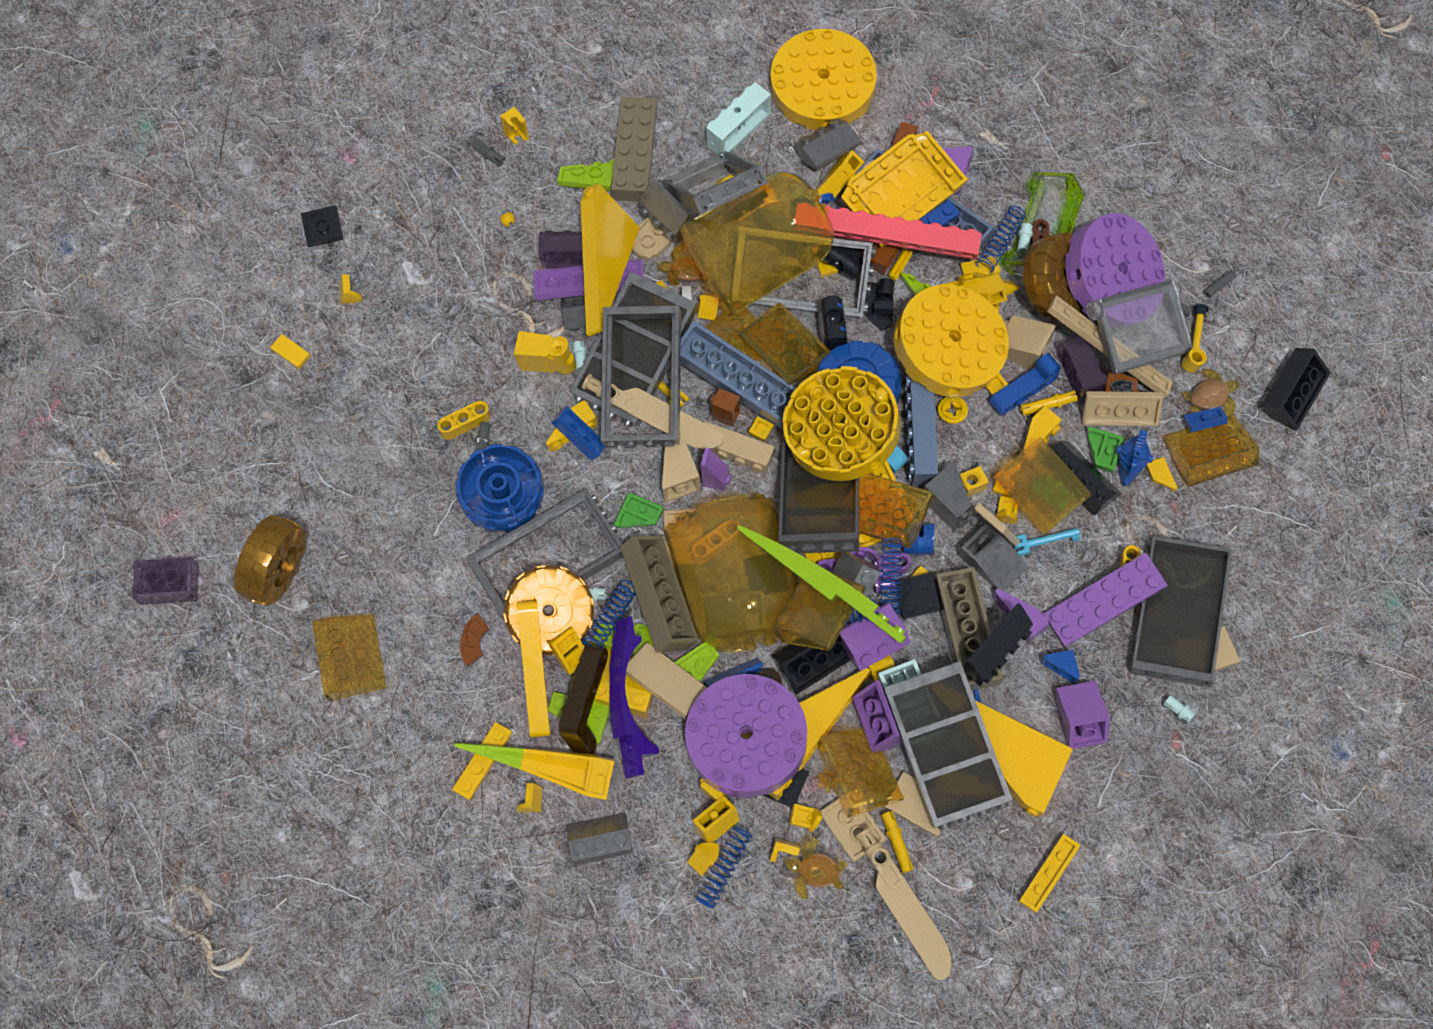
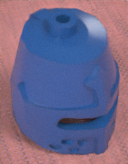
M934 524L914 525L902 531V539H899L903 542L904 553L916 556L934 555Z

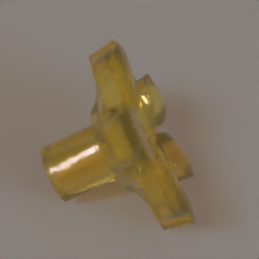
M826 767L823 769V773H818L816 776L818 780H821L817 783V787L819 789L824 787L826 794H829L831 789L838 791V783H842L843 778L837 776L838 770L833 769L830 772V769Z

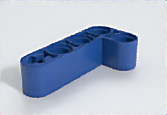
M1047 353L1036 362L1032 370L995 393L989 399V403L1000 416L1005 415L1057 379L1061 367Z

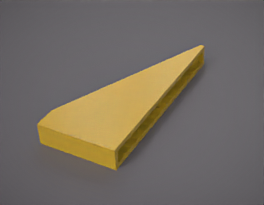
M599 183L585 188L580 201L586 335L588 337L603 331V307L612 306L640 229L634 220Z
M866 668L799 703L807 724V749L799 771L804 767L852 702V697L860 691L869 679L870 669ZM745 733L741 737L744 739H748L752 735L750 733ZM792 779L769 795L778 801L783 795V791L792 783Z
M939 682L927 685L931 696L949 718L973 710L967 696ZM976 701L1010 794L1021 808L1026 810L1027 814L1033 817H1041L1047 808L1073 749ZM975 716L954 723L979 755L988 752ZM991 758L984 760L998 778Z

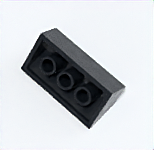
M1294 349L1261 405L1270 418L1294 431H1297L1331 373L1315 349Z
M1069 441L1057 443L1047 451L1041 462L1095 516L1122 494Z
M1019 602L970 656L963 668L965 675L979 686L984 682L988 684L995 676L993 674L996 668L1001 669L1008 660L1005 658L1008 654L1013 655L1020 647L1018 643L1021 640L1026 641L1032 634L1030 629L1033 623Z
M834 616L832 618L834 622L833 629L829 627L828 621H826V631L820 625L819 632L814 629L812 634L807 633L772 655L780 674L795 695L850 661L838 633V630L845 627L843 619L840 618L841 627L839 628L836 625Z

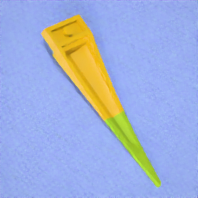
M457 742L453 744L460 749L528 772L585 796L603 800L607 799L615 759L595 756V754Z

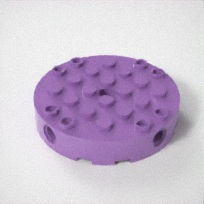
M1111 213L1087 221L1081 225L1078 231L1074 232L1069 241V253L1066 254L1065 259L1068 285L1075 301H1079L1083 307L1082 311L1091 320H1097L1092 301L1165 282L1162 254L1155 240L1142 224L1130 216ZM1163 292L1103 308L1108 327L1121 328L1147 319L1160 304Z
M733 675L715 682L695 700L686 721V746L694 769L709 786L729 796L754 798V796L767 795L778 790L792 779L799 770L807 749L806 719L797 699L780 683L760 675ZM745 733H750L752 735L748 739H744L741 737Z

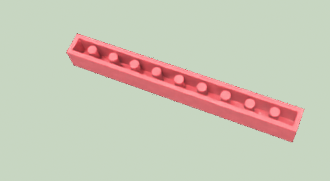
M811 202L798 203L794 221L795 230L977 260L982 236V233L975 229L961 230L957 226H949L948 228L942 227L938 223L924 224L920 220L906 221L902 217L888 218L884 214L870 215L865 211L852 212L847 208L834 209L829 205L816 206Z

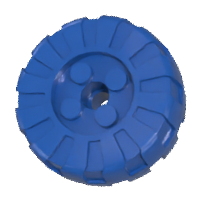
M850 341L848 344L835 347L826 358L821 360L818 372L828 368L832 370L839 369L841 366H850L877 375L891 389L898 404L902 387L900 370L893 356L888 351H884L882 346L873 342Z
M494 444L482 450L478 449L470 455L466 463L462 464L456 482V496L461 510L475 526L478 525L488 532L497 533V531H505L507 533L529 522L536 516V511L543 502L544 481L536 462L530 455L525 454L522 449L512 445L509 447L502 446V444Z

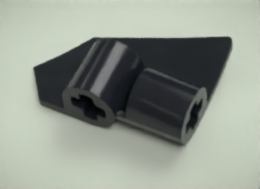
M881 278L878 283L868 282L871 284L870 295L866 294L865 302H869L866 316L880 331L892 325L895 282L890 278Z

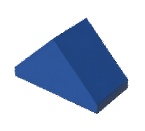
M1073 650L1046 654L1041 664L1074 685L1080 677Z

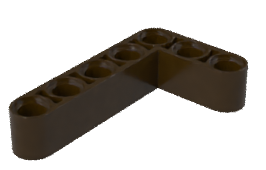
M586 646L584 648L560 718L559 733L574 753L594 754L596 751L597 740L588 727L587 721L607 663V648Z

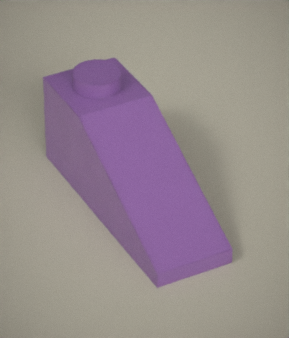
M705 447L701 462L702 486L725 491V487L730 484L732 474H729V467L710 448Z
M998 588L994 591L992 597L1006 615L1018 602L1026 611L1033 623L1030 629L1032 634L1027 638V642H1030L1047 630L1049 620L1043 612Z

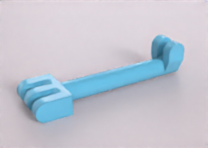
M1073 528L1030 540L1026 539L1025 534L1016 537L1021 543L1014 546L1015 550L1023 548V550L1016 552L1021 557L1030 554V547L1072 538V541L1076 542L1080 540L1079 529Z

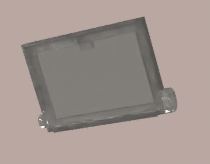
M1169 280L1091 301L1087 304L1086 313L1091 320L1098 321L1113 375L1183 355L1192 349L1193 342L1179 297V293L1182 292V285L1180 283H1175V280Z

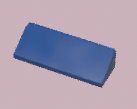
M568 406L552 421V424L590 460L599 457L606 445L602 444L601 438Z
M754 658L704 680V683L708 688L726 677L740 674H757L763 670V663L760 659Z

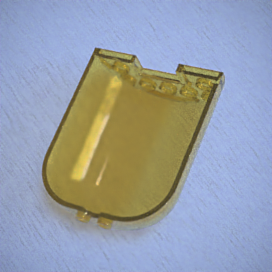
M790 172L765 175L768 181L767 184L701 215L699 214L679 226L682 238L704 278L708 279L706 283L729 317L812 269L827 256L831 249L834 231L827 215L830 211L825 203H820L819 200L822 197L817 188L813 190L808 182L796 174Z
M738 494L715 499L697 506L698 509L692 513L689 511L684 512L676 518V523H670L666 527L664 537L697 636L703 643L705 642L721 652H738L742 650L748 652L757 648L756 645L764 643V646H771L776 641L788 637L798 628L797 617L805 612V597L798 575L737 529L740 525L779 543V517L771 498L766 499L763 494H753L751 497H746L745 494Z

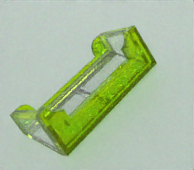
M1034 172L1032 179L1029 181V190H1031L1032 196L1026 210V217L1022 223H1029L1032 226L1036 220L1043 219L1049 223V235L1072 233L1085 196L1075 174ZM1039 226V233H1042V226ZM1017 236L1012 252L1007 251L1002 256V265L1007 273L1023 278V262L1027 253L1017 251L1019 236ZM1030 238L1029 250L1032 245V238Z

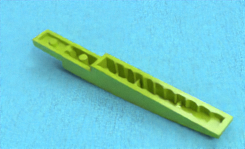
M739 525L737 527L741 533L830 601L834 602L837 597H840L901 645L907 639L904 636L905 631L897 625L893 628L887 623L889 619L883 614L879 613L876 615L875 613L878 611L879 606L855 588L791 549Z

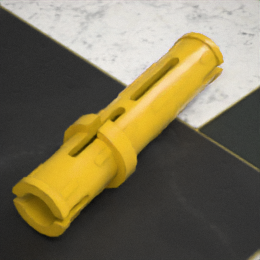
M1072 390L1063 394L1056 393L1052 397L1021 404L1020 411H1023L1021 414L1025 416L1039 412L1044 406L1048 409L1054 407L1061 408L1062 405L1077 402V395H1074L1076 392Z
M889 811L882 814L881 817L887 830L886 835L892 843L902 874L914 870L902 838V829L898 826L894 812Z

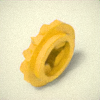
M945 397L938 405V414L941 420L946 421L948 424H957L961 421L963 422L966 418L968 406L960 397ZM951 405L954 410H957L955 416L952 415V412H948Z

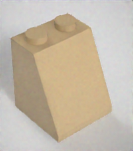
M1012 315L1010 321H1005L1009 338L1007 359L1032 370L1048 348L1056 326Z
M680 437V444H675L674 447H665L662 491L665 503L700 491V476L684 437Z

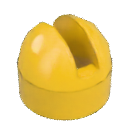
M511 211L499 217L505 227H510L509 223L511 222L513 225L515 222V217Z

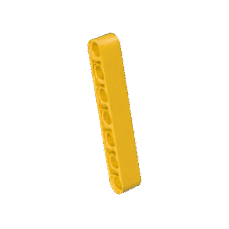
M537 600L517 602L530 738L550 736Z

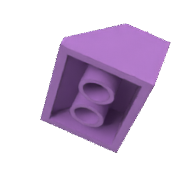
M889 602L879 607L878 614L881 613L889 619L887 623L893 628L897 625L905 631L904 636L907 639L902 645L870 620L867 621L864 616L862 617V623L856 620L854 625L851 623L838 630L851 663L859 671L866 669L911 643L903 623Z
M876 680L852 698L872 752L889 751L902 743L880 680Z

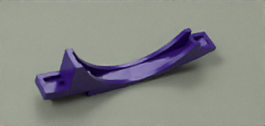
M632 616L616 621L610 663L613 739H619L625 779L644 775L642 757L659 754V747L650 742L635 723L626 697L625 676L627 665L633 651L642 642L641 636H635Z

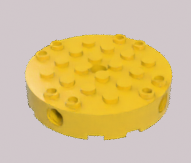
M833 29L809 30L797 34L786 41L776 53L771 66V94L776 107L784 113L788 120L795 124L799 123L806 126L807 129L816 130L817 128L825 127L831 120L836 118L847 121L850 125V122L861 118L868 110L875 95L877 71L871 53L855 37Z
M943 284L920 291L901 312L894 329L895 352L898 360L905 367V372L912 380L918 381L927 387L926 390L941 396L964 397L982 390L1000 372L1008 356V332L1001 315L983 296L962 286Z
M841 366L839 369L832 370L828 368L808 377L791 394V399L783 413L784 436L797 463L807 472L819 478L832 481L857 479L878 469L893 453L901 431L900 413L891 389L877 375L869 371L858 370L857 367Z

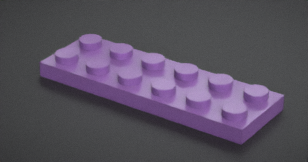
M642 260L627 262L617 292L621 291L630 271L644 278ZM583 266L535 270V300L584 296ZM632 284L629 291H637L643 289Z
M1144 553L1044 614L1048 617L1051 626L1063 645L1067 647L1165 589L1168 585L1148 554Z

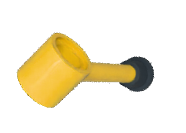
M1196 304L1193 308L1196 321L1192 349L1181 361L1183 369L1190 373L1196 372L1207 360L1206 353L1200 349L1203 319L1209 310V307L1204 304Z

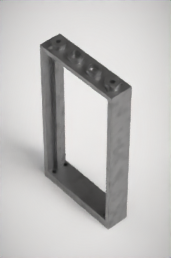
M727 151L661 180L664 188L677 201L700 215L768 183L761 165ZM729 169L740 173L695 195L686 190Z
M749 226L739 227L731 301L816 312L821 310L820 303L741 293L747 235L864 249L857 308L843 306L844 315L863 317V314L867 313L869 302H865L866 294L870 295L871 284L868 283V276H872L874 265H870L871 258H875L876 252L873 242Z
M679 305L603 307L602 444L606 445L607 448H617V445H625L627 448L644 445V447L652 448L662 444L664 447H674L675 444H680L681 309ZM672 319L671 434L610 435L612 320Z
M586 488L466 558L504 623V604L479 563L578 505L586 504L615 550L575 574L584 581L623 558L620 546L625 543L624 540L617 537L615 526L613 523H608L606 512L603 508H598L596 504L598 501L593 493L589 494Z

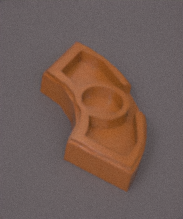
M478 613L467 622L462 631L460 652L467 667L483 657L481 640L489 630Z

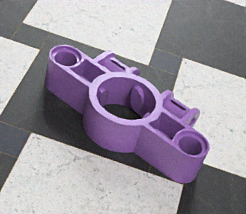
M859 547V551L850 552V554L864 559L867 557L871 559L881 572L883 567L881 561L884 560L881 554L879 555L868 547ZM883 554L885 559L899 557L906 563V566L899 570L884 568V573L897 571L904 575L909 571L911 559L908 554ZM839 558L821 560L817 565L828 569L832 573ZM888 559L892 561H899V559ZM883 561V565L885 566L890 564H897L893 562ZM889 566L890 568H900L899 566ZM882 572L874 585L876 594L882 589L880 585L882 582L880 578L883 575ZM890 573L889 575H900V574H898V573ZM884 575L882 578H883L884 580H886V579H892V578H895V577H890V576ZM883 582L882 584L883 587L895 586V584H889L886 582ZM890 587V588H887V589H894V590H896V587Z

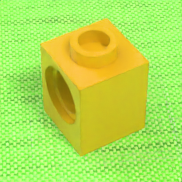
M981 466L960 474L968 497L987 489L989 481ZM973 480L976 484L970 485L967 481Z

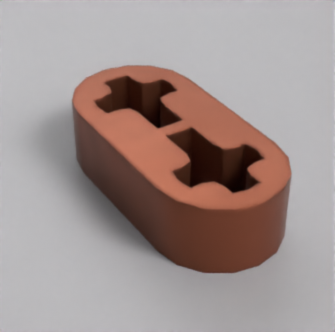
M1038 219L1033 223L1032 244L1039 239L1049 236V223L1046 220ZM1039 226H1042V233H1039Z

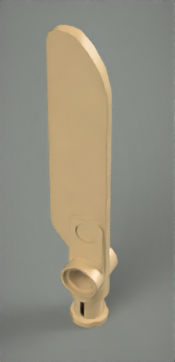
M589 373L582 385V389H588L601 398L602 382ZM611 384V390L616 391L615 396L611 398L612 405L666 434H671V405L639 388L622 391L614 384ZM680 410V437H684L687 445L698 449H705V447L714 449L721 446L724 437L719 430Z
M871 827L855 836V838L860 840L866 849L865 854L869 858L870 864L878 872L876 889L932 976L936 980H944L950 975L951 954L948 945L891 859L889 852L883 847L881 842H877L871 833ZM876 853L884 855V863L879 864L875 861L874 856Z

